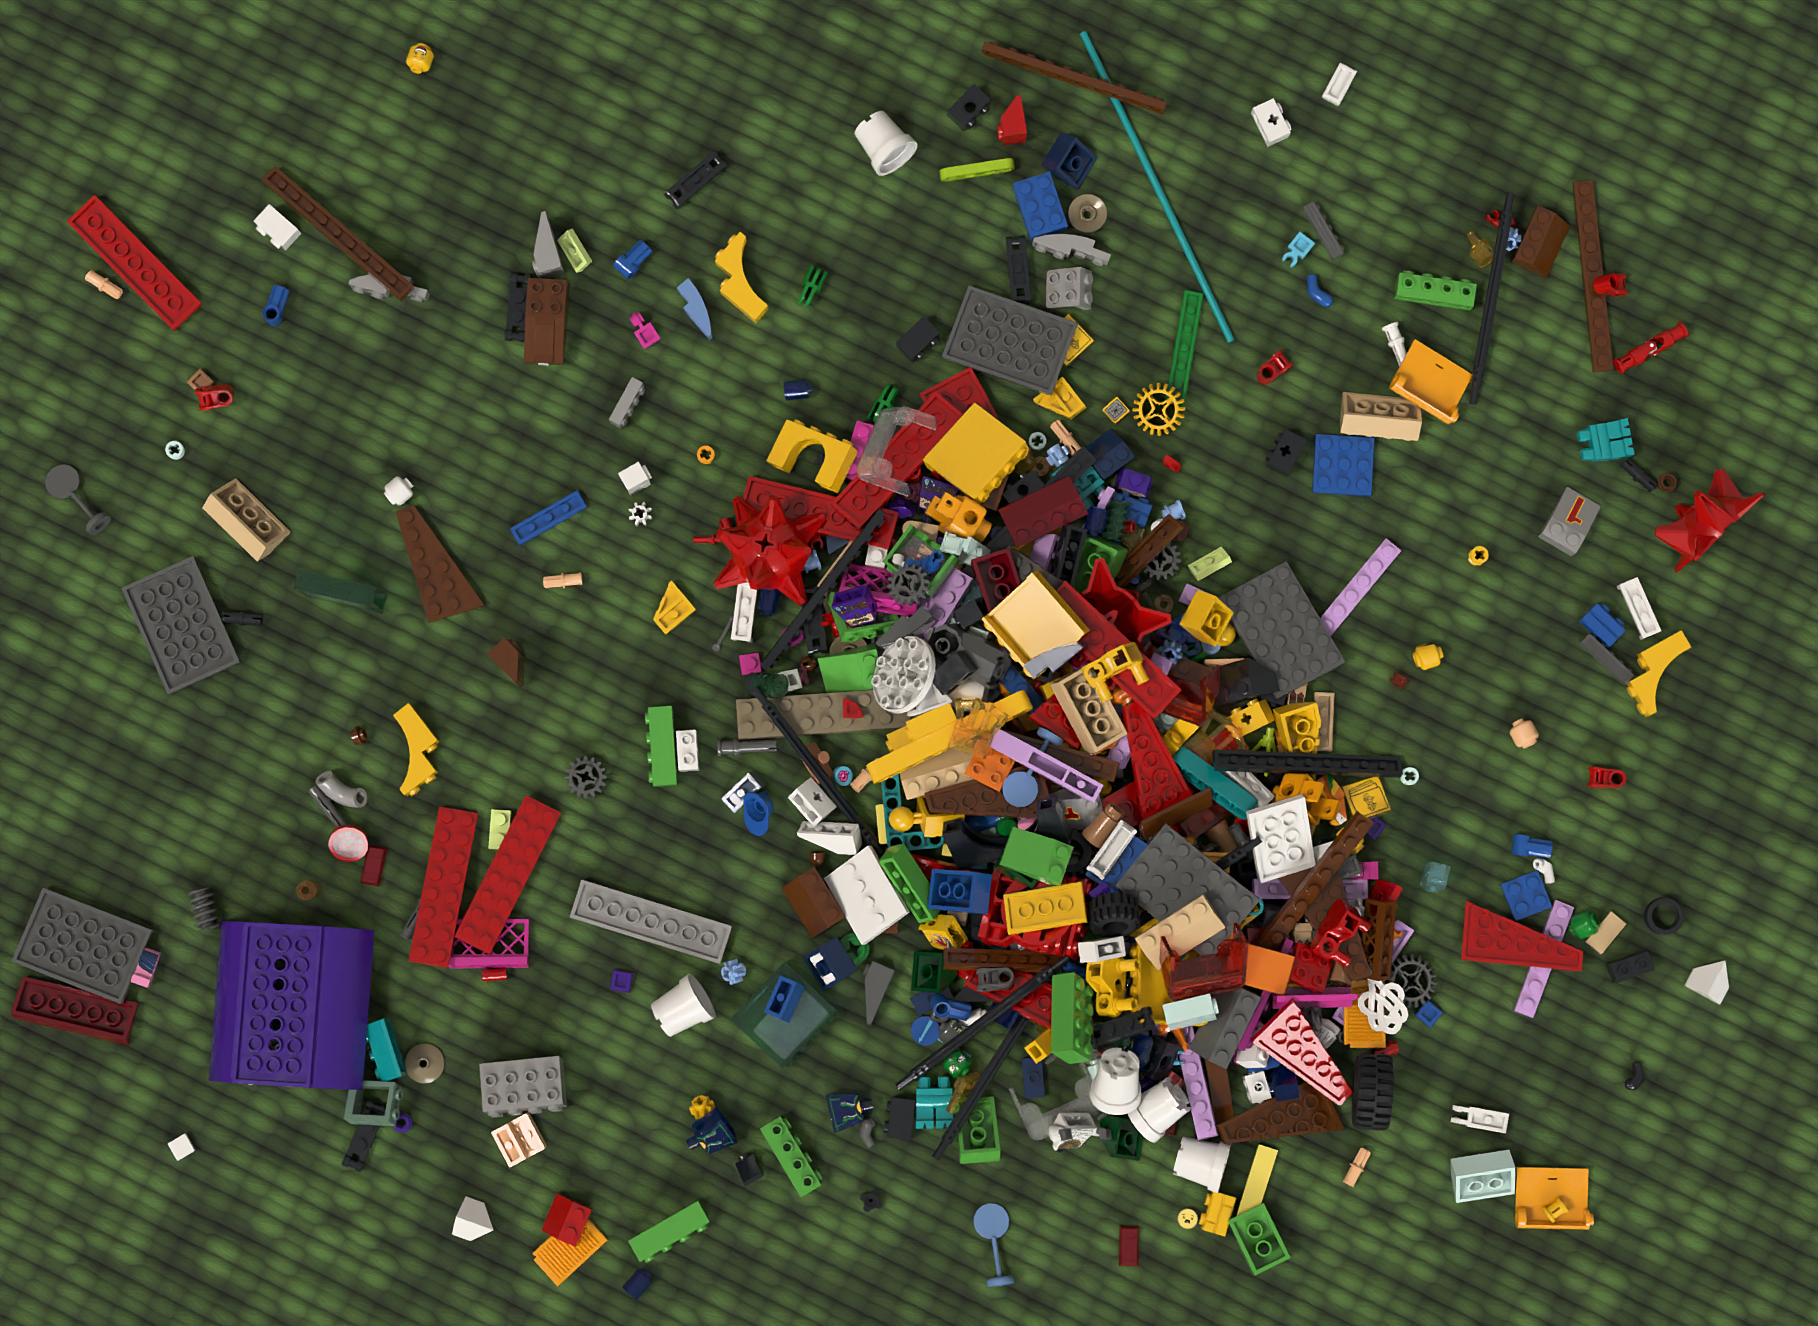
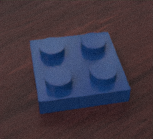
M1538 870L1500 884L1514 921L1552 907Z

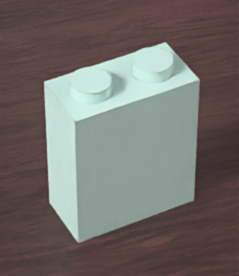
M1210 994L1163 1005L1166 1022L1170 1031L1217 1020L1216 1014L1219 1013L1216 999H1212Z

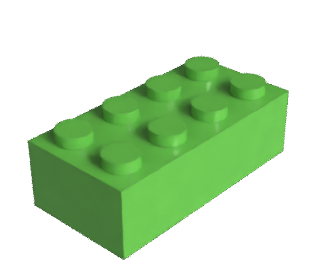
M1074 972L1052 975L1051 1053L1068 1064L1089 1062L1093 1052L1091 1035L1093 1034L1091 1016L1093 1015L1092 996L1094 991L1085 979Z

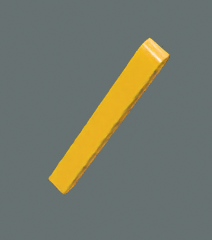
M1025 690L1018 691L866 765L873 783H880L1033 709V706Z

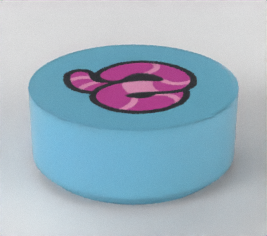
M839 766L834 769L832 779L836 785L846 786L852 781V771L848 767Z

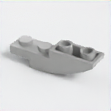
M1044 235L1035 237L1032 244L1037 251L1042 253L1048 251L1053 253V256L1058 259H1069L1072 252L1075 257L1079 259L1088 258L1098 266H1103V264L1107 266L1111 256L1109 253L1093 248L1096 240L1077 235Z
M370 275L351 279L348 283L354 292L364 294L365 291L372 293L371 296L378 299L383 297L389 298L390 292ZM403 276L413 285L414 281L411 277ZM414 286V290L407 296H411V300L422 302V300L428 301L430 293L426 289Z

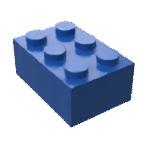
M1050 172L1013 183L1012 190L1030 242H1033L1035 237L1067 231L1068 225Z
M932 869L928 909L988 914L992 875L979 872Z

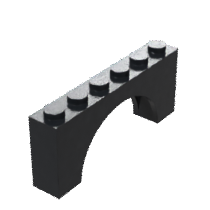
M1053 796L1037 800V818L1025 830L1058 840L1067 845L1071 844L1072 830L1057 797ZM963 818L943 822L942 836L958 869L996 861L1005 849L1009 836H989L979 833L970 828Z

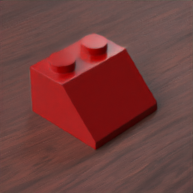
M1021 95L1015 97L1001 116L1000 124H997L998 141L1002 140L1003 146L1026 142L1027 130Z
M557 1193L542 1231L576 1247L580 1243L594 1208Z

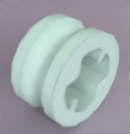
M1035 432L1030 436L1029 446L1031 449L1039 451L1045 447L1046 437L1042 433ZM1040 437V441L1043 440V444L1039 443V446H1034L1035 442L1032 443V439Z
M171 441L166 445L165 451L170 458L178 460L184 456L185 449L181 443ZM177 446H179V448H177L178 450H180L179 453H174L173 455H171V453L173 452L171 451V448H176Z
M1408 767L1402 770L1403 775L1400 778L1402 783L1413 785L1418 781L1419 774L1416 769ZM1405 772H1413L1414 776L1412 777H1414V780L1407 781L1405 779Z

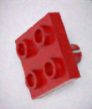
M1300 942L1295 943L1292 954L1295 960L1289 982L1318 994H1323L1333 959L1326 960L1322 956L1314 954L1310 946Z

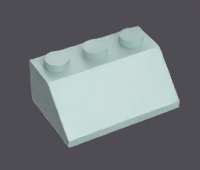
M1510 1150L1451 1159V1178L1456 1203L1515 1194V1165Z

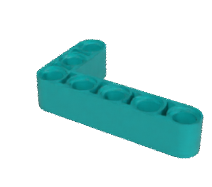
M899 775L891 777L896 781V786L893 789L886 788L885 781H882L888 847H891L890 841L893 837H899L908 851L940 847L944 842L943 836H941L939 843L933 844L929 840L930 837H924L922 830L899 832L889 826V815L893 809L887 806V800L895 798L898 801L897 807L901 806ZM913 835H918L921 838V843L917 846L910 843V838Z

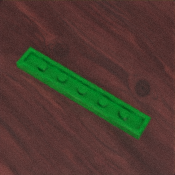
M1184 290L1167 389L1170 391L1174 387L1175 391L1172 394L1181 393L1177 397L1178 401L1184 399V402L1179 404L1180 407L1185 405L1204 294Z

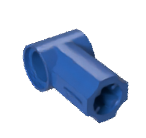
M639 240L626 254H622L613 266L626 279H630L639 269V265L652 253V250L643 241Z
M273 285L267 305L262 311L263 318L271 326H277L282 322V314L290 290L278 285ZM271 312H277V316L274 319L268 318Z
M1514 834L1511 854L1550 858L1552 841Z
M935 994L930 1000L936 1017H950L967 1021L970 1017L972 1007L970 1003L949 999L943 994ZM939 1004H944L943 1007L937 1008Z

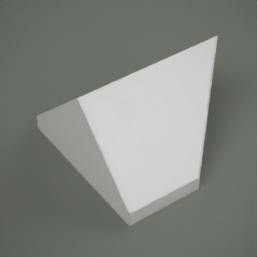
M932 682L924 699L916 707L909 710L907 716H915L953 701L947 695L942 696Z
M1726 960L1693 968L1684 986L1720 1005L1729 989Z
M466 1196L456 1216L452 1235L472 1241L493 1231V1227L485 1203Z

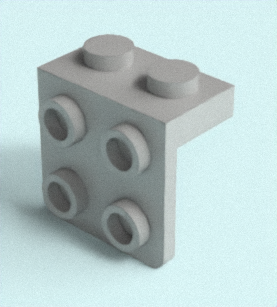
M1082 267L1049 270L1046 280V307L1055 309L1075 306L1083 310L1091 309L1093 301L1091 293L1093 283L1092 271Z

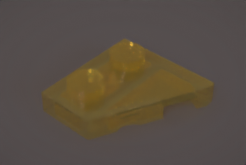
M975 1072L961 1076L956 1080L954 1093L946 1108L947 1112L954 1114L957 1105H963L981 1074Z

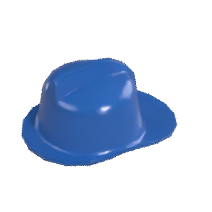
M767 791L761 793L749 792L743 798L744 822L752 834L761 836L768 830L769 816L774 810V805L768 797Z

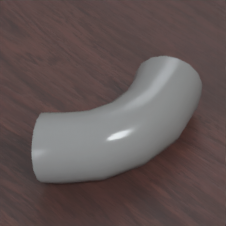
M326 771L316 779L315 783L333 801L346 807L361 808L365 806L367 802L365 790L346 786L335 777L332 771Z

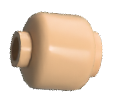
M1522 718L1512 723L1513 728L1509 733L1517 747L1526 749L1537 743L1536 739L1539 737V733L1532 721H1524Z

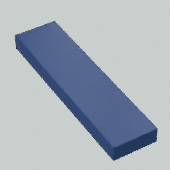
M577 490L511 527L510 530L519 546L588 507Z

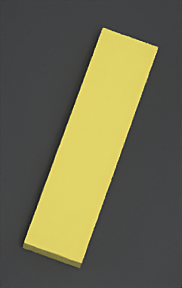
M1258 1144L1236 1216L1262 1203L1278 1150Z

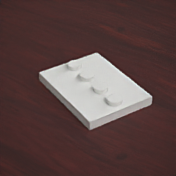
M1302 794L1246 811L1251 840L1255 839L1256 836H1259L1262 840V843L1253 848L1257 878L1260 883L1315 866L1306 801Z
M872 846L865 847L824 878L861 945L870 942L910 912L898 890L878 862L880 859Z

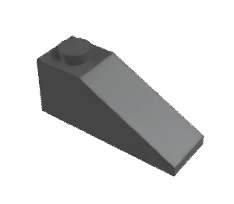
M872 961V964L867 963L863 972L866 975L867 1024L869 1025L872 1024L894 973V970Z

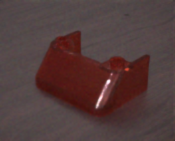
M1150 641L1147 642L1141 651L1149 660L1152 658V642ZM1216 665L1209 676L1203 677L1200 685L1167 674L1182 691L1161 713L1197 726L1204 725L1210 716L1220 688V665Z
M1234 923L1233 939L1222 941L1217 947V954L1180 960L1178 952L1171 950L1165 936H1161L1159 961L1166 992L1170 1000L1177 1002L1206 994L1226 993L1239 990L1245 985L1248 941L1238 923Z

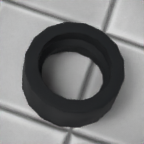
M1657 898L1646 906L1644 921L1647 928L1653 933L1670 935L1677 932L1682 926L1684 912L1681 905L1675 900ZM1668 905L1674 910L1675 921L1670 927L1661 928L1654 923L1652 914L1657 906Z

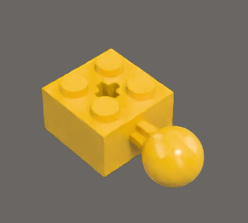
M1197 590L1182 617L1180 625L1198 641L1215 647L1216 645L1228 646L1233 643L1236 637L1235 628L1229 623L1234 612L1216 596Z
M922 795L917 797L916 812L912 813L907 807H897L890 813L889 823L894 830L899 832L909 830L913 824H920L924 837L942 836L943 822L959 818L964 820L965 815L930 813L926 797Z

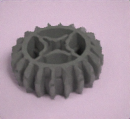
M1410 954L1409 960L1406 955H1402V962L1398 957L1395 958L1397 965L1391 963L1390 979L1385 980L1389 981V983H1395L1397 973L1402 980L1401 987L1404 992L1412 988L1420 993L1412 998L1404 996L1403 1004L1406 1001L1407 1008L1411 1007V1002H1413L1414 1007H1418V1000L1421 1004H1425L1426 1002L1423 997L1431 999L1432 997L1428 992L1435 993L1436 990L1430 987L1431 985H1437L1436 981H1431V978L1437 976L1436 973H1429L1434 967L1426 968L1429 961L1425 960L1421 963V956H1418L1416 961H1414V954ZM1408 964L1418 967L1410 974L1400 969ZM1421 972H1423L1425 976L1424 988H1422V985L1419 983V977L1421 975ZM1405 976H1408V978L1414 976L1412 980L1414 985L1409 984V986H1406L1408 980ZM1391 989L1390 991L1398 997V992Z

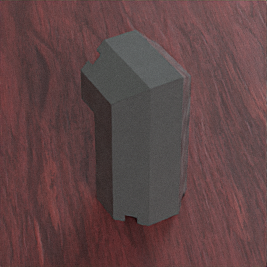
M956 623L943 624L937 628L930 629L925 639L934 652L935 664L937 665L943 664L947 660V655L951 652L965 651L978 668L969 679L988 689H994L999 685L996 683L997 680L1005 678L1011 664V659L1008 658L1010 656L1009 651L965 628L963 629Z

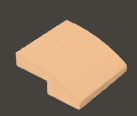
M529 1112L491 1132L509 1168L547 1148Z

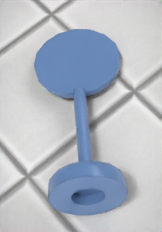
M1039 727L1037 730L1038 736L1045 740L1040 748L1042 752L1046 750L1049 743L1060 746L1064 741L1044 728ZM1029 769L1027 773L1014 772L1005 779L1002 788L1003 795L1008 803L1016 807H1025L1036 799L1038 784L1035 778L1031 776L1033 770Z
M992 1203L981 1206L974 1216V1227L978 1234L986 1239H992L997 1277L988 1279L987 1287L1015 1283L1013 1276H1002L996 1239L1006 1232L1009 1226V1217L1003 1207Z

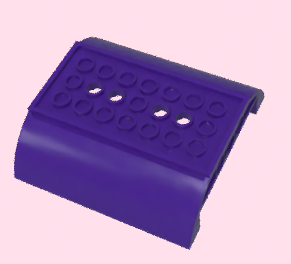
M221 921L208 1080L239 1084L362 1090L375 930ZM280 959H284L286 962L283 970L277 968V962ZM278 979L284 981L282 990H277L275 987ZM275 1019L281 1022V1027L277 1031L272 1027V1022ZM274 1039L278 1040L280 1044L276 1051L272 1050L270 1046Z

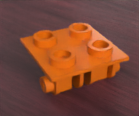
M982 739L964 774L1000 792L1005 779L1015 764V760L987 746L988 742Z

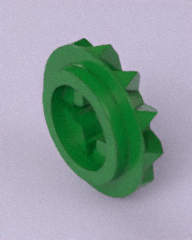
M855 933L847 934L840 940L844 945L845 951L850 949L849 941L855 946L861 944ZM868 943L857 949L858 957L853 952L847 953L855 965L862 963L869 954Z

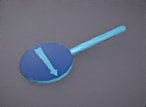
M922 1016L913 1022L911 1035L918 1044L926 1046L935 1043L937 1040L942 1042L938 1038L940 1033L938 1022L930 1020L929 1016Z

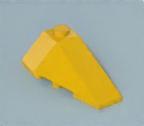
M1317 702L1291 703L1272 709L1284 751L1317 754L1320 740L1318 739L1319 728H1321V718ZM1308 774L1316 782V775Z

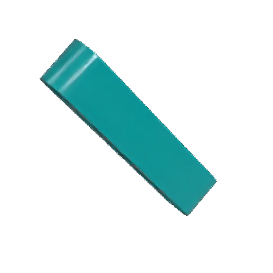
M1180 747L1172 756L1185 780L1201 791L1210 788L1212 799L1238 818L1246 820V811L1255 809L1258 805L1255 797L1219 771H1214L1211 765L1187 748Z

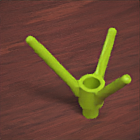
M1267 727L1266 734H1263V739H1260L1251 751H1257L1263 746L1266 747V752H1270V748H1272L1273 752H1277L1274 741L1275 736H1273L1275 728Z

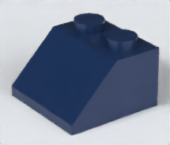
M1060 133L1041 166L1055 178L1078 190L1097 157L1076 137Z
M1111 429L1085 447L1097 459L1091 466L1104 482L1131 463L1135 458L1124 441Z
M837 937L803 957L822 991L827 990L857 971L853 960L849 958L843 943Z

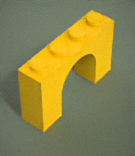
M786 420L766 461L773 467L790 474L798 455L804 448L813 444L823 445L825 459L815 482L823 488L838 493L858 453L853 447V443L845 439L839 441L835 435L828 432L824 435L821 433V430L810 426L809 429L798 420H794V422Z

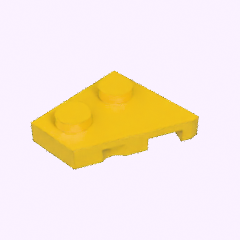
M1063 377L1057 380L1052 396L1040 393L1033 399L1036 404L1069 419L1074 418L1086 409L1084 403Z
M670 581L653 620L667 635L696 609L677 586Z

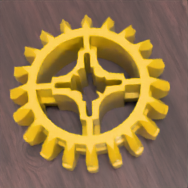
M1157 383V389H1154L1153 384H1150L1149 388L1151 391L1148 392L1146 388H1143L1142 390L1145 395L1137 394L1141 401L1134 400V404L1139 405V408H1133V411H1139V415H1135L1134 419L1141 418L1142 421L1138 422L1137 425L1140 426L1144 423L1143 431L1150 427V434L1153 435L1155 429H1157V434L1160 436L1162 434L1161 429H1164L1165 434H1169L1168 427L1173 431L1176 430L1173 425L1174 422L1177 425H1181L1177 418H1184L1185 415L1180 414L1179 411H1184L1186 408L1179 407V404L1184 402V399L1177 400V397L1181 395L1180 392L1174 395L1172 394L1175 391L1174 387L1168 391V384H1165L1164 388L1161 389V384ZM1163 393L1170 398L1164 402H1159L1152 394ZM1146 399H1148L1152 409L1145 416L1143 406ZM1174 402L1175 413L1171 420L1166 409ZM1167 403L1162 409L1163 414L1155 413L1151 416L1155 412L1154 410H1156L1155 404L1160 406ZM1155 416H1158L1162 418V420H1164L1166 424L1154 425L1150 423L1149 420Z

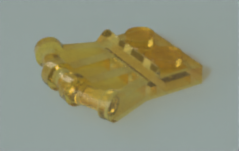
M977 697L967 700L956 698V723L953 726L954 729L947 746L986 759L994 735L1007 722L1009 715L1005 712L1002 713L994 706V703L983 702L982 699ZM972 707L965 725L963 724V708ZM979 709L985 710L979 729L973 728ZM991 715H994L998 719L988 732H985Z
M1212 707L1201 729L1182 746L1213 768L1212 752L1214 749L1222 750L1234 738L1239 747L1236 750H1250L1249 746H1246L1241 733L1242 730L1232 723L1233 720L1230 717L1228 718L1216 712V709ZM1212 719L1222 723L1209 736L1205 733ZM1224 728H1227L1231 734L1217 746L1212 740Z

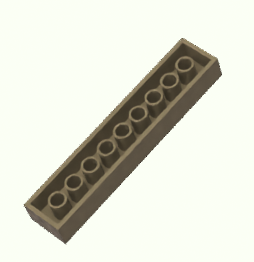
M873 690L766 697L773 702L798 736L897 730L907 726V721L924 714L921 713L909 717L907 716L908 711L904 713L889 712L878 704ZM757 698L736 700L738 739L741 741L783 738L784 735L762 709V704ZM843 698L854 701L862 710L863 718H843Z

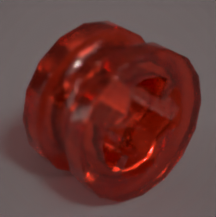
M1394 672V677L1390 678L1389 681L1399 689L1404 690V685L1408 684L1409 681L1399 673Z

